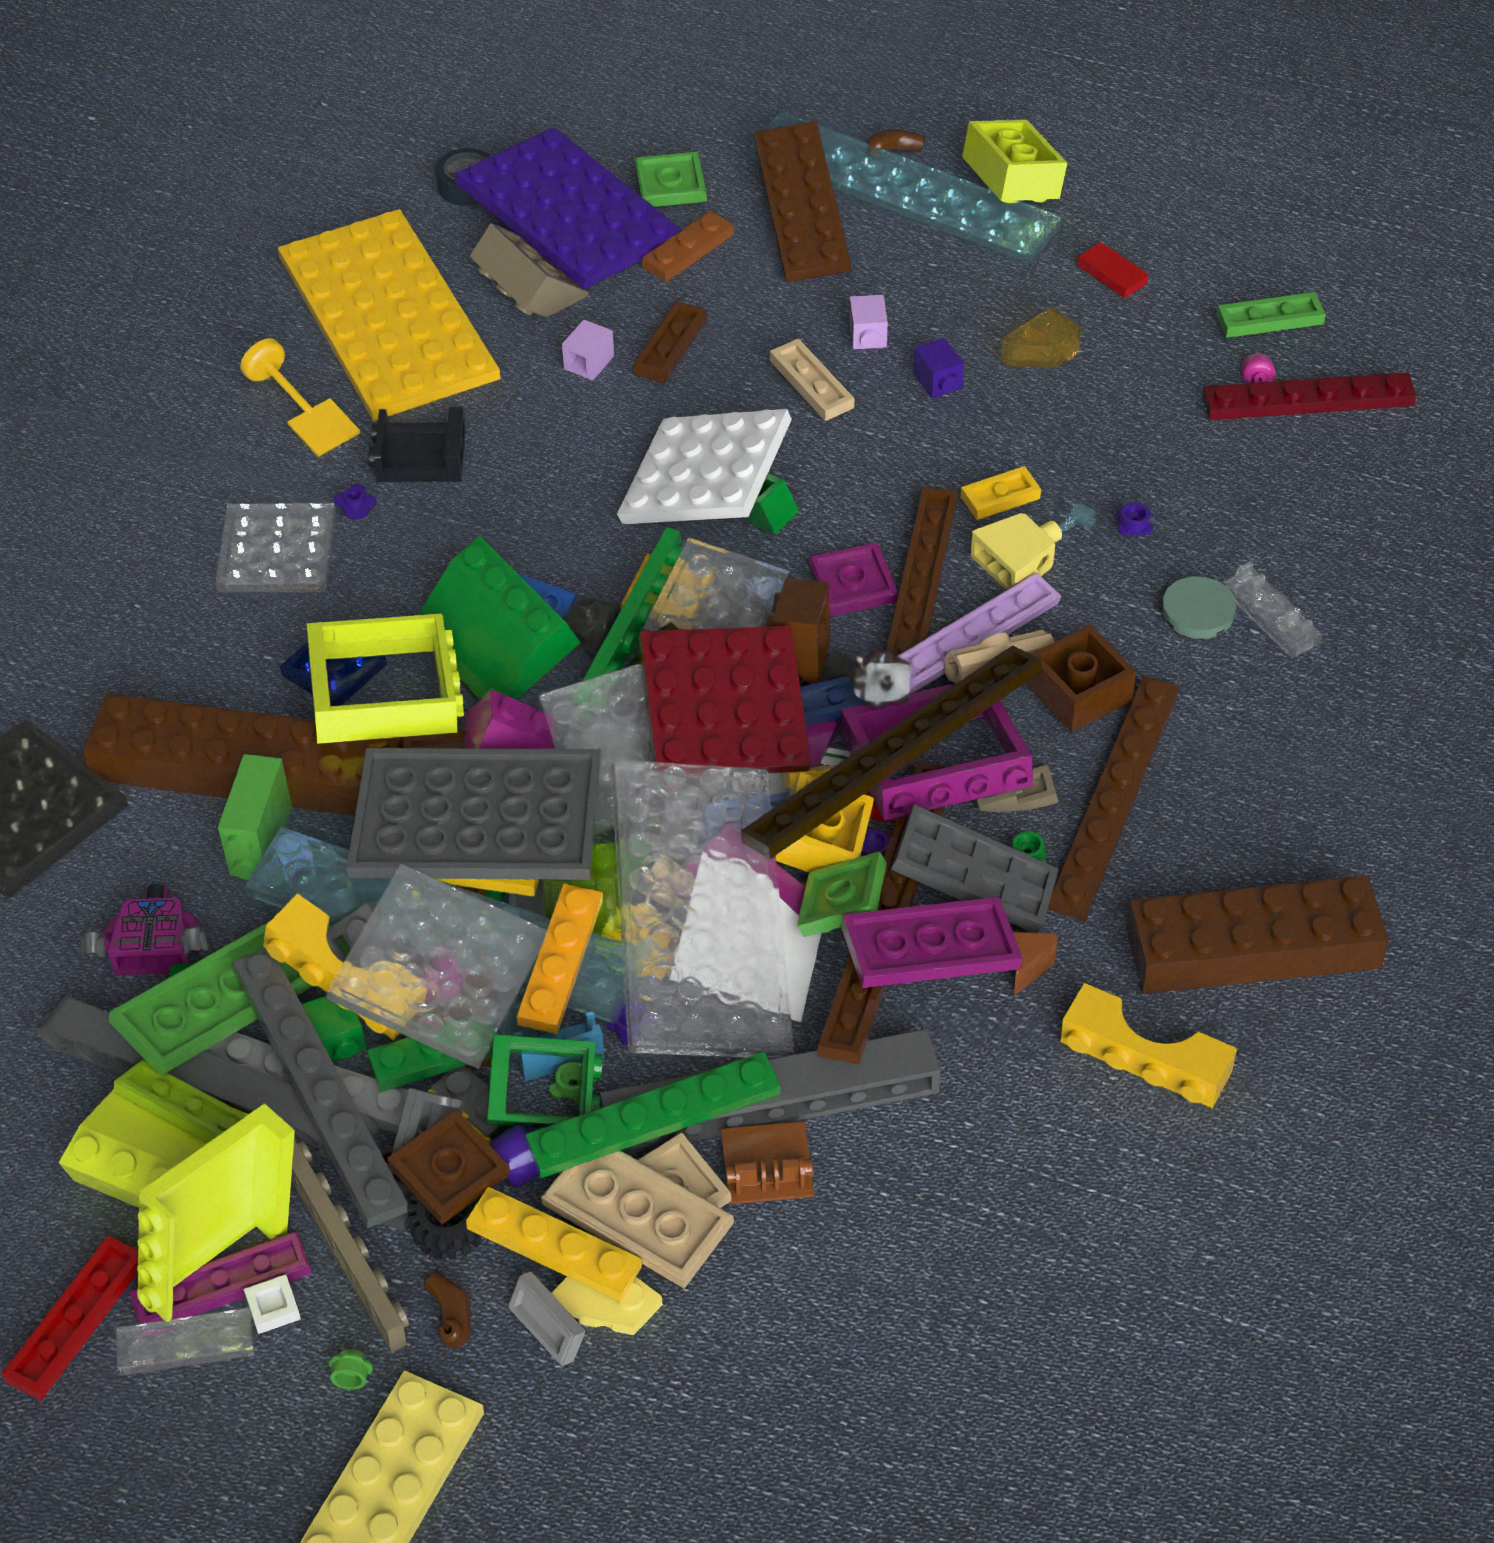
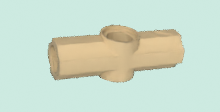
M1044 630L1009 637L1008 633H998L986 638L979 645L949 651L944 657V671L949 681L958 683L1012 645L1032 654L1055 641L1051 633L1048 634Z

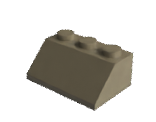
M490 223L470 255L479 265L478 271L485 277L495 280L498 283L496 288L504 295L514 298L516 300L515 306L529 316L534 312L548 317L586 298L589 293L518 234Z

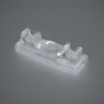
M1251 562L1238 567L1235 576L1223 581V585L1228 587L1234 595L1236 605L1291 658L1321 643L1322 634L1313 626L1312 620H1307L1300 613L1298 607H1295L1276 588H1273L1265 580V575L1259 574L1253 568Z

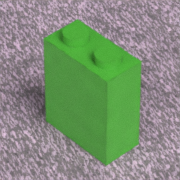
M243 755L218 825L230 876H236L245 880L260 879L268 881L274 863L270 848L277 844L280 845L292 810L281 758Z

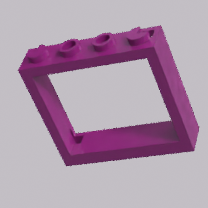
M956 683L841 710L843 740L850 754L852 755ZM998 701L974 719L986 718L1006 754L894 780L887 778L869 791L884 821L909 815L914 804L926 810H932L1033 786L1032 754L1001 701ZM889 804H891L894 809L889 810Z

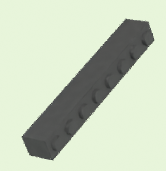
M928 1029L920 1031L907 1030L894 1036L878 1039L868 1038L860 1064L818 1057V1049L796 1055H780L775 1059L769 1060L781 1086L780 1095L621 1151L625 1154H632L656 1149L680 1133H683L689 1142L721 1136V1129L789 1123L939 1093L941 1069ZM701 1070L693 1075L673 1079L660 1078L652 1083L637 1086L615 1087L610 1091L600 1093L601 1108L709 1070Z

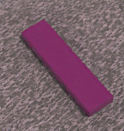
M295 1231L204 1264L173 1287L172 1319L169 1322H166L156 1312L151 1313L143 1307L137 1296L138 1288L129 1290L142 1333L145 1334L246 1297L244 1289L283 1275H287L290 1282L312 1274L298 1232Z

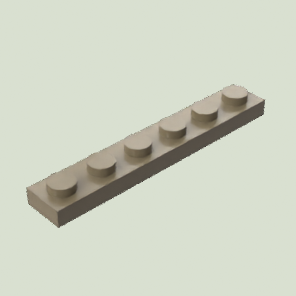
M294 1139L291 1176L293 1186L389 1351L393 1353L407 1346L404 1328L409 1326V1321L402 1306L398 1301L391 1304L386 1295L389 1292V1287L379 1268L371 1270L367 1263L370 1256L363 1240L359 1235L352 1238L347 1229L351 1224L343 1206L340 1203L332 1204L328 1197L332 1195V1192L324 1174L321 1171L316 1174L310 1166L313 1163V1159L307 1145L303 1140L296 1142Z

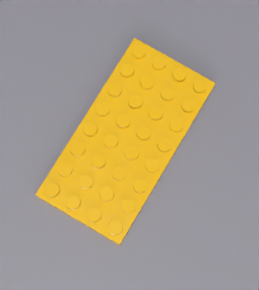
M400 209L278 247L279 258L373 421L378 420L379 409H387V416H391L501 379L499 367Z

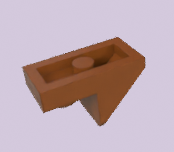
M1013 932L1023 958L1020 969L1014 970V994L1019 993L1055 964L1057 934Z

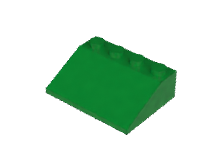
M480 535L451 560L418 614L443 615L445 630H452L453 649H455L459 678L479 700L491 689L517 700L581 643L568 624Z

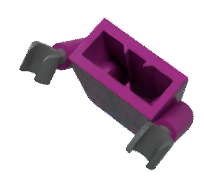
M160 884L148 886L145 891V899H128L123 902L120 913L115 915L101 931L91 930L80 935L81 956H85L88 953H97L98 957L104 958L108 951L115 976L170 974V965L189 964L191 962V950H199L203 948V951L209 950L207 932L192 912L184 911L180 899L169 898V889Z

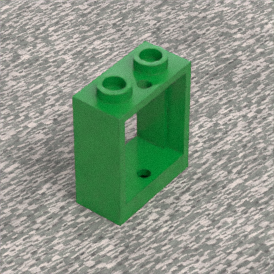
M494 1035L492 1040L486 1125L511 1127L514 1124H522L526 1128L533 1125L535 1128L543 1129L574 1118L505 1112L510 1053L582 1058L578 1116L599 1109L600 1096H593L592 1091L593 1079H601L603 1055L595 1054L596 1042Z

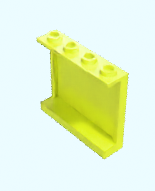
M265 1103L139 1191L137 1296L147 1311L151 1313L156 1312L166 1322L172 1319L173 1287L255 1227L270 1240L287 1234L295 1130Z

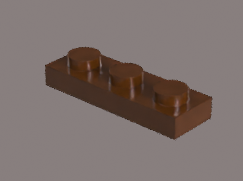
M676 301L633 364L634 375L665 384L707 321V310Z

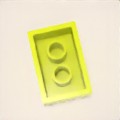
M1028 120L969 121L962 157L1000 201L1016 203L1018 200L1045 202L1047 199H1060L1067 162Z

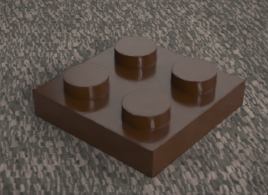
M457 1109L388 1157V1165L391 1170L441 1225L481 1197L487 1187L493 1188L510 1175V1166Z

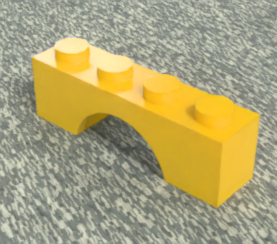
M297 893L266 925L263 947L266 948L269 955L276 961L286 962L297 970L305 982L312 986H319L329 993L335 1003L341 1008L351 1009L357 1013L373 1031L380 1034L384 1033L394 1040L424 1007L428 986L396 963L383 969L367 971L350 967L340 961L331 951L326 938L330 916Z
M1086 983L1081 987L1063 1018L1060 1040L1061 1043L1068 1045L1078 1053L1089 1054L1105 1061L1112 1068L1128 1071L1144 1078L1151 1085L1162 1086L1182 1095L1190 1102L1201 1103L1212 1109L1233 1071L1237 1052L1236 1047L1201 1032H1197L1192 1037L1178 1043L1162 1044L1146 1040L1137 1035L1126 1023L1122 1013L1121 998Z

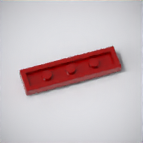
M109 1235L105 1238L2 1372L5 1383L42 1401L138 1274L137 1249Z

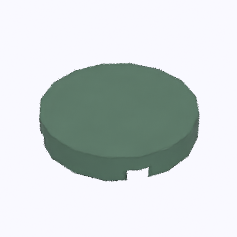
M1190 576L1175 581L1167 588L1162 600V616L1166 623L1168 620L1173 625V630L1190 638L1208 639L1217 636V632L1225 629V632L1231 627L1236 614V600L1230 589L1219 581L1207 577Z

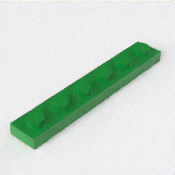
M666 527L571 702L577 722L590 726L596 713L600 714L603 711L607 701L608 690L612 684L618 683L627 655H632L635 652L642 627L649 625L651 622L655 603L659 596L663 597L666 594L674 568L678 569L684 560L685 548L682 547L680 531Z
M764 1051L526 1134V1144L540 1178H544L780 1095L781 1086Z

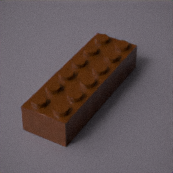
M1369 875L1130 900L1126 927L1142 994L1382 969L1389 942Z

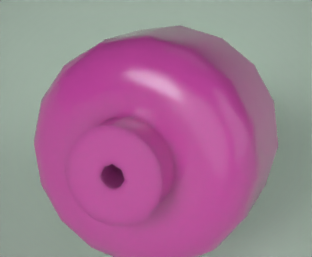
M1254 353L1248 355L1241 363V377L1244 381L1257 383L1275 380L1276 371L1272 360L1267 355Z

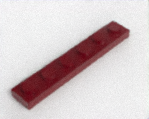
M1409 372L1204 386L1203 393L1209 420L1415 406L1417 397Z

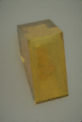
M1051 307L1003 337L1002 363L1005 366L1056 368L1079 353L1081 327L1054 307Z

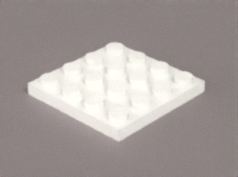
M766 409L753 412L663 418L617 513L621 523L637 524L749 517L792 420L788 410Z

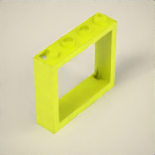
M442 614L307 623L317 744L458 733L457 717L464 716L463 696L460 694L459 672L457 671L455 649H453L452 630H445ZM434 652L440 698L330 707L326 659Z

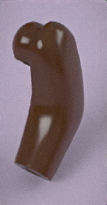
M901 129L882 131L868 138L866 145L869 148L866 153L869 158L880 160L883 158V152L887 150L922 152L926 136Z
M435 1271L427 1278L424 1289L439 1302L441 1307V1326L438 1328V1335L445 1346L453 1349L460 1348L469 1340L471 1334L470 1298L467 1292L440 1272Z

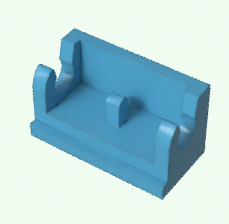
M593 1010L584 1013L585 1023L560 1029L558 1034L546 1033L534 1037L596 1042L595 1054H602L603 1059H605L602 1031L599 1024H595ZM522 1031L514 1032L513 1036L523 1037ZM516 1053L525 1081L556 1073L557 1068L561 1064L567 1062L581 1063L582 1058Z

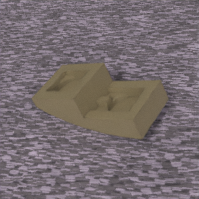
M1048 764L1033 768V786L977 799L980 811L987 812L1021 811L1059 803Z

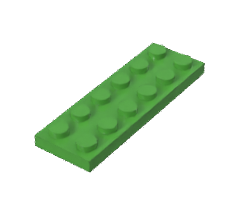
M269 922L113 1009L109 1014V1023L162 1076L254 1022L258 1018L233 972V960L266 949L263 947L266 925ZM342 937L337 943L349 964L355 962L356 957L346 940ZM279 962L297 996L313 987L305 982L299 972L286 962Z

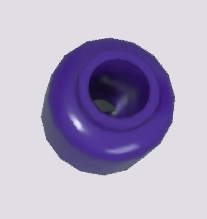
M514 1124L489 1142V1145L510 1166V1175L505 1179L514 1187H521L539 1175L526 1144V1134L537 1131L533 1125L526 1128L522 1124Z

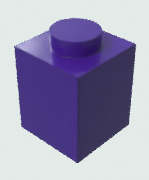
M945 337L914 347L913 374L931 398L962 388L964 362Z

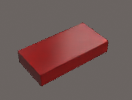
M1102 242L1078 256V267L1123 298L1128 297L1148 284L1149 274Z

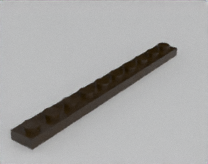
M1012 645L740 830L742 843L769 859L773 858L1042 672L1041 659Z

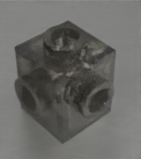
M584 598L576 602L563 616V620L581 642L573 650L585 651L588 654H597L620 613L618 602L597 601L595 598Z
M871 650L869 651V656H856V666L852 667L850 671V687L854 690L853 694L864 700L865 705L871 707H888V701L908 702L911 663L901 657H892V652Z

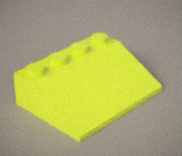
M113 1089L80 1124L59 1164L75 1182L139 1208L140 1190L207 1143L116 1094Z

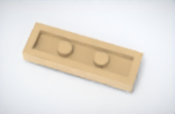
M799 338L770 351V362L824 421L854 408V397Z

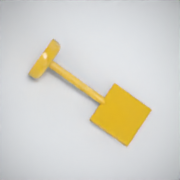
M266 338L258 341L244 354L240 369L246 378L258 382L272 376L305 411L287 421V424L317 457L360 434L359 428L331 398L312 408L278 371L284 362L285 351L277 340Z

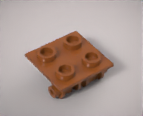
M805 1121L721 1129L727 1188L731 1192V1202H729V1205L814 1197L812 1159L809 1157Z

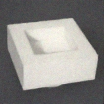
M287 1275L244 1289L258 1334L301 1319Z

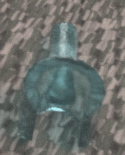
M1079 503L1072 509L1069 518L1058 526L1062 533L1069 528H1073L1075 525L1087 531L1096 522V519L1092 517L1096 511L1085 504Z

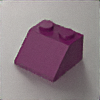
M492 689L466 713V749H555L554 716Z

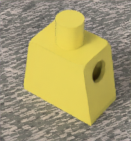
M1020 513L972 531L971 557L1005 590H1008L1036 572L1042 576L1051 569L1054 563L1055 542L1062 539V532L1058 524L1052 520L1038 526L1026 514Z

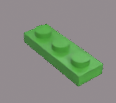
M1316 292L1218 305L1217 318L1226 338L1323 325L1326 316Z

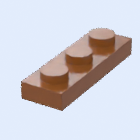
M710 210L682 229L681 232L642 257V268L666 283L733 236L734 224Z

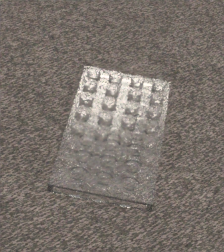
M614 759L611 766L628 1052L750 1057L765 1051L767 1058L774 1059L783 1054L793 1055L794 1044L776 856L769 859L743 844L740 831L771 810L767 769Z

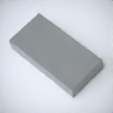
M531 1271L519 1276L508 1308L561 1366L573 1362L586 1330Z

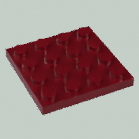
M791 626L640 631L638 640L656 778L809 771L811 759Z

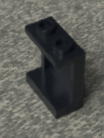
M449 407L448 422L391 423L388 421L387 409H379L378 422H372L371 428L372 442L375 443V447H369L368 454L369 467L376 469L377 482H462L466 439L463 407Z

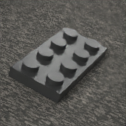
M915 804L908 815L891 870L961 901L999 897L1008 921L1033 933H1038L1044 924L1058 873V868Z

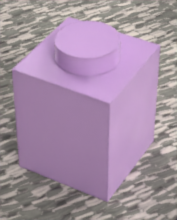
M884 295L851 296L849 323L853 349L887 347L888 321Z
M583 320L562 343L564 369L594 380L614 357L613 331Z

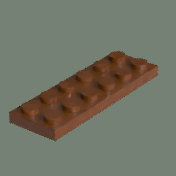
M817 121L754 132L756 150L786 283L851 271V261Z

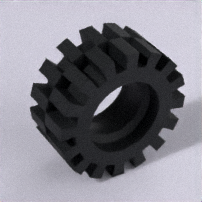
M414 1194L411 1195V1204H408L407 1207L410 1231L416 1246H421L423 1253L428 1255L433 1249L434 1258L442 1260L443 1252H448L449 1260L457 1259L455 1251L461 1250L463 1255L466 1256L471 1253L470 1243L476 1248L481 1244V1236L468 1230L466 1224L467 1218L481 1197L462 1210L464 1218L458 1224L450 1227H440L432 1223L431 1218L433 1215Z

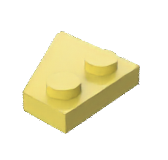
M566 1277L551 1293L574 1318L579 1319L580 1324L596 1328L606 1326L615 1332L634 1335L663 1305L662 1296L637 1277H635L621 1302L569 1277Z

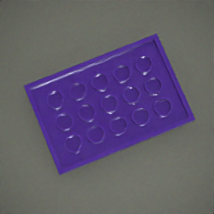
M555 127L456 172L455 183L583 289L641 261L642 257L682 231L679 226Z

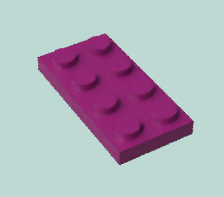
M999 897L843 914L841 927L862 988L1020 969L1023 960Z

